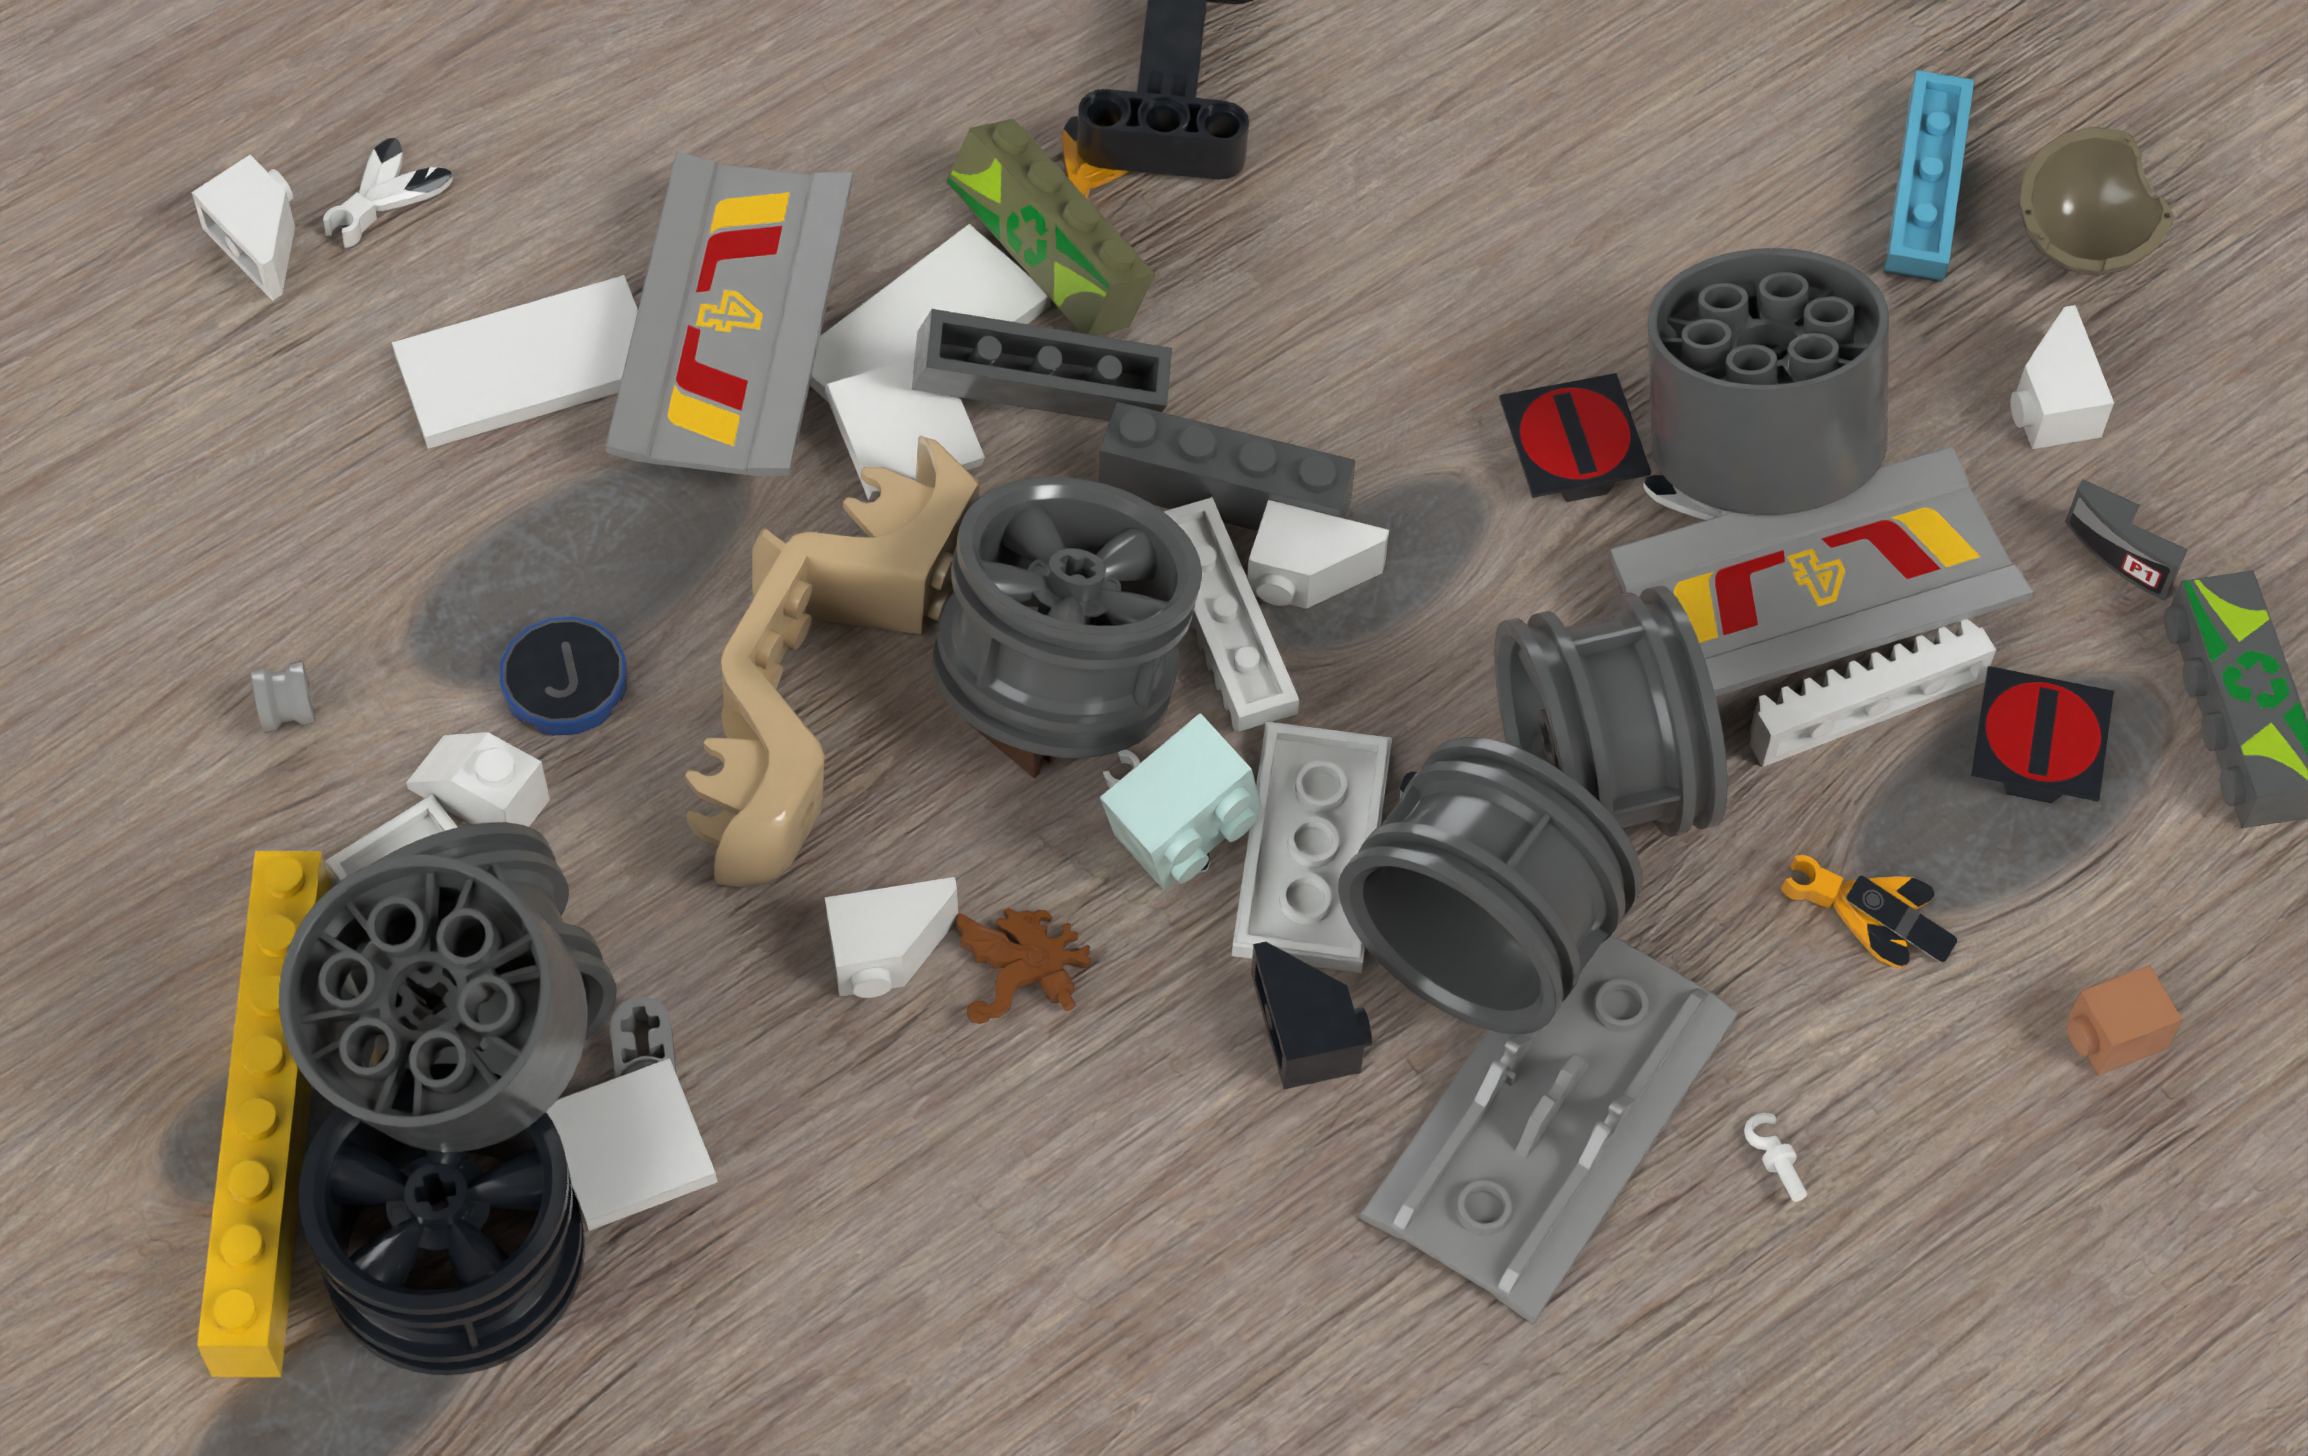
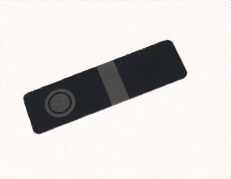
M1864 876L1857 878L1846 896L1848 902L1941 963L1947 960L1957 943V938Z

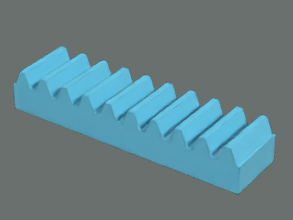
M1916 70L1908 102L1909 108L1905 122L1906 128L1900 156L1901 163L1897 177L1896 198L1892 211L1893 218L1889 231L1890 237L1884 272L1941 282L1945 279L1951 253L1974 85L1973 79Z

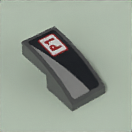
M2082 479L2065 520L2067 525L2089 551L2106 566L2140 589L2164 601L2176 579L2188 549L2133 525L2132 523L2140 506L2139 504Z

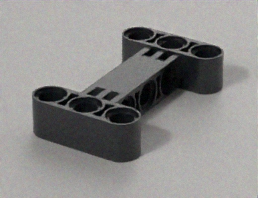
M1148 0L1137 92L1097 89L1087 93L1081 99L1078 106L1076 143L1077 153L1080 158L1089 165L1099 168L1216 180L1229 179L1243 170L1246 161L1249 131L1247 113L1235 103L1224 100L1196 98L1207 1L1245 4L1253 0Z

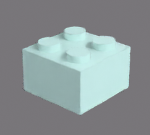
M1201 713L1100 797L1116 838L1163 890L1176 880L1182 884L1196 876L1209 860L1207 854L1225 838L1229 842H1233L1243 836L1258 819L1256 812L1262 808L1252 769Z

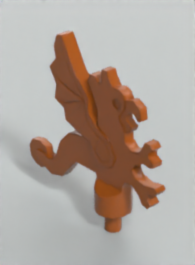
M1007 908L1004 910L1006 919L999 918L996 920L997 930L984 927L962 913L956 915L957 931L962 935L960 947L972 952L976 963L988 962L993 969L1003 968L999 971L995 981V1002L988 1005L984 1000L974 1001L967 1006V1017L972 1023L982 1024L988 1022L990 1018H1000L1010 1011L1016 990L1036 981L1042 987L1049 1001L1052 1003L1060 1002L1064 1011H1070L1076 1006L1071 996L1074 993L1075 986L1063 966L1071 963L1087 968L1090 967L1091 958L1087 957L1090 954L1089 945L1075 951L1064 949L1068 943L1078 939V933L1070 930V923L1063 924L1062 935L1057 938H1051L1046 935L1048 926L1040 925V921L1050 922L1052 920V916L1046 910H1037L1035 913L1027 910L1018 913ZM1006 935L1014 939L1017 944L1010 942Z

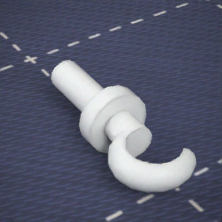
M1770 1113L1755 1114L1745 1124L1744 1134L1746 1140L1751 1146L1767 1151L1762 1158L1763 1164L1767 1171L1778 1172L1792 1201L1803 1200L1807 1196V1192L1792 1165L1797 1158L1792 1145L1781 1144L1777 1136L1760 1137L1753 1132L1755 1126L1763 1123L1776 1124L1777 1119L1775 1115Z

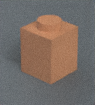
M2151 965L2080 991L2067 1019V1029L2075 1050L2081 1056L2089 1058L2099 1076L2168 1049L2183 1019Z

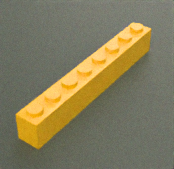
M255 851L197 1341V1347L211 1377H281L299 1215L298 1187L305 1158L312 1085L298 1068L284 1037L279 1009V985L286 953L295 932L315 903L333 887L321 851Z

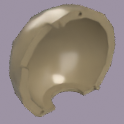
M2093 126L2063 133L2039 149L2023 174L2019 210L2025 230L2031 242L2041 254L2067 271L2092 276L2126 271L2150 255L2159 246L2173 224L2174 215L2164 196L2159 197L2152 190L2143 170L2142 154L2132 135L2125 131Z

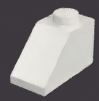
M249 155L194 190L192 196L202 229L273 301L283 293L295 231V223L289 202L294 197L288 183L278 171L272 169L267 172Z
M2076 305L2067 306L2062 309L2025 365L2017 391L2011 395L2010 404L2013 420L2017 427H2024L2032 449L2102 437L2114 405L2113 398Z
M1268 500L1248 560L1247 579L1254 595L1260 597L1263 601L1277 606L1289 604L1307 609L1382 574L1386 561L1389 530Z
M489 732L444 735L406 782L407 788L423 798L433 795L444 810L471 825L507 822L529 827L550 800L542 762Z
M955 877L825 897L827 924L839 997L854 994L862 998L878 997L889 992L891 988L904 987L956 923L958 897Z

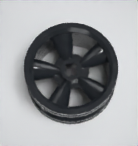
M432 1064L430 1071L433 1080L445 1079L450 1076L458 1064ZM406 1069L391 1109L413 1112L415 1076L410 1069ZM493 1072V1074L497 1077L498 1080L502 1077L501 1075H498ZM337 1107L321 1125L305 1155L299 1180L298 1204L306 1238L321 1270L325 1286L339 1318L361 1345L382 1360L403 1369L430 1375H460L483 1371L505 1363L530 1349L556 1325L567 1310L579 1285L584 1267L585 1234L578 1202L572 1187L565 1150L560 1135L546 1112L526 1129L497 1144L468 1151L442 1152L410 1146L395 1140ZM466 1153H473L500 1159L504 1162L483 1173L474 1162L464 1157ZM447 1201L448 1207L433 1211V1204ZM364 1205H386V1215L392 1228L381 1233L348 1258L352 1230ZM490 1207L539 1210L536 1221L528 1236L511 1256H508L488 1236L479 1231L488 1219ZM420 1249L433 1252L448 1249L450 1261L459 1286L435 1290L403 1288Z

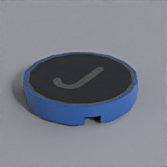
M555 617L527 627L510 642L500 662V685L503 697L512 715L522 723L524 720L528 724L536 726L537 731L552 736L574 735L601 725L612 715L611 709L617 705L619 699L622 701L627 691V664L625 655L616 637L598 623L578 617Z

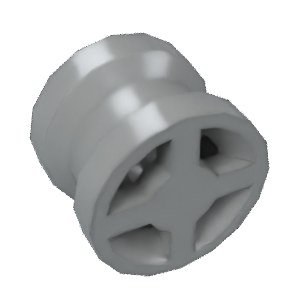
M303 661L290 663L286 670L271 673L265 668L251 671L256 707L264 733L277 731L282 723L296 721L302 726L315 723L313 700Z

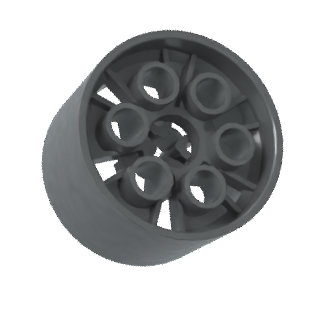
M1761 248L1722 254L1699 262L1673 277L1657 293L1648 314L1652 448L1654 459L1660 472L1676 489L1696 501L1718 509L1753 515H1778L1803 512L1831 504L1855 492L1874 476L1885 458L1888 443L1889 312L1882 292L1869 277L1853 266L1826 255L1797 249Z
M409 855L377 862L356 871L332 887L315 903L304 917L289 945L282 967L279 985L280 1019L285 1040L300 1071L309 1083L335 1106L395 1140L410 1146L442 1152L468 1151L494 1145L516 1135L538 1120L556 1102L575 1072L585 1043L587 1030L586 991L581 972L567 944L544 918L508 886L490 873L461 860L433 855ZM457 901L454 911L448 914L438 927L439 903ZM404 915H415L416 929L412 937L401 945H390L388 934L394 921ZM471 927H485L486 939L481 950L473 956L459 957L457 944L462 933ZM371 941L381 949L374 955L372 960L361 954ZM530 949L538 969L535 972L500 978L495 972L497 967ZM433 966L431 973L423 974L419 970H417L423 967ZM366 968L368 983L365 990L352 1000H343L341 993L348 974L356 969ZM423 988L430 994H435L442 998L445 1005L449 1007L448 1011L452 1014L450 1019H440L433 1015L431 1009L426 1005L427 1001L419 995V989ZM496 992H505L507 996V1009L504 1015L492 1024H481L478 1018L480 1005L489 1001ZM398 993L402 997V1006L396 1008L395 1001L396 994ZM360 1018V1020L347 1027L342 1037L337 1040V1022ZM416 1027L419 1028L418 1031L410 1030ZM387 1035L389 1049L386 1057L377 1066L365 1068L362 1064L361 1054L366 1042L374 1036ZM486 1039L517 1057L509 1070L499 1080L476 1053L477 1050L483 1052L487 1049L489 1044L486 1042ZM445 1047H456L459 1061L455 1071L445 1079L433 1080L430 1066L440 1057L441 1050ZM406 1069H410L415 1076L413 1112L391 1109Z

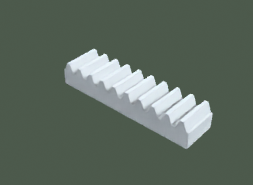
M1213 498L1163 511L1185 531L1194 544L1200 558L1202 581L1190 627L1192 630H1196L1200 650L1204 649L1208 670H1213L1217 691L1221 690L1224 708L1231 713L1234 732L1263 725L1266 721L1273 722L1298 714V695Z
M1965 619L1960 621L1956 635L1946 627L1939 628L1934 643L1930 642L1923 635L1917 636L1911 652L1900 643L1894 645L1889 661L1878 652L1871 654L1867 670L1855 660L1849 662L1845 678L1833 669L1828 670L1822 687L1811 678L1804 679L1800 696L1788 686L1781 688L1777 704L1766 695H1762L1758 698L1750 727L1751 739L1749 745L1761 766L1765 767L1985 682L1987 667L1991 666L1996 648L1983 627L1979 628L1970 620Z

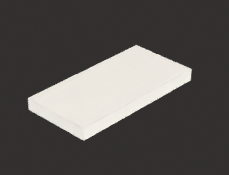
M968 224L820 336L809 386L828 402L824 393L827 383L915 358L917 331L931 309L1029 324L1051 307V299L1031 276L974 227Z
M619 276L392 342L394 354L427 448H434L618 393L638 312L625 276Z
M1266 721L1256 784L1262 808L1256 812L1258 819L1249 831L1232 956L1252 959L1253 944L1266 941L1312 967L1362 973L1365 946L1353 931L1343 912L1339 899L1338 882L1343 869L1358 853L1367 837L1381 826L1392 738Z

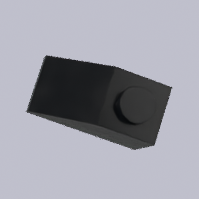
M1266 941L1253 944L1251 976L1283 1088L1289 1089L1361 1073L1364 1047L1372 1046V1033L1364 1007L1354 1009L1348 986Z

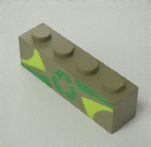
M1014 119L969 128L946 181L948 185L1081 333L1098 336L1129 328L1155 273L1137 255L1134 248L1106 221L1099 210L1065 176L1063 170L1045 154L1029 136V133Z

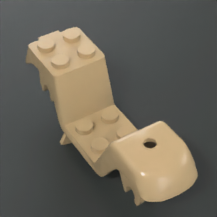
M921 435L918 438L916 481L885 467H863L860 478L867 485L877 488L880 496L877 500L870 503L846 497L843 502V509L869 537H852L807 531L794 535L785 544L764 528L752 548V592L754 599L725 646L721 657L723 678L721 720L725 738H706L704 741V750L711 756L719 758L723 762L724 767L720 773L714 776H705L697 771L690 770L685 774V782L698 798L723 808V811L714 817H707L699 812L689 811L686 815V823L699 838L718 846L714 862L716 884L743 887L764 884L778 878L794 862L822 811L824 752L816 737L776 691L783 672V665L780 662L788 648L797 650L801 646L808 633L812 619L923 635L932 619L940 621L942 610L947 600L954 593L953 586H951V567L957 546L959 528L967 510L979 499L980 483L978 479L974 478L934 439Z

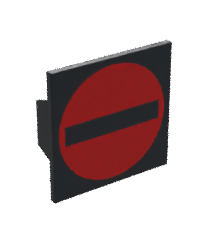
M1617 373L1499 396L1532 498L1561 493L1566 502L1607 495L1618 481L1651 475V469Z
M1988 666L1971 776L2003 782L2007 795L2041 802L2053 803L2062 795L2099 802L2114 691Z

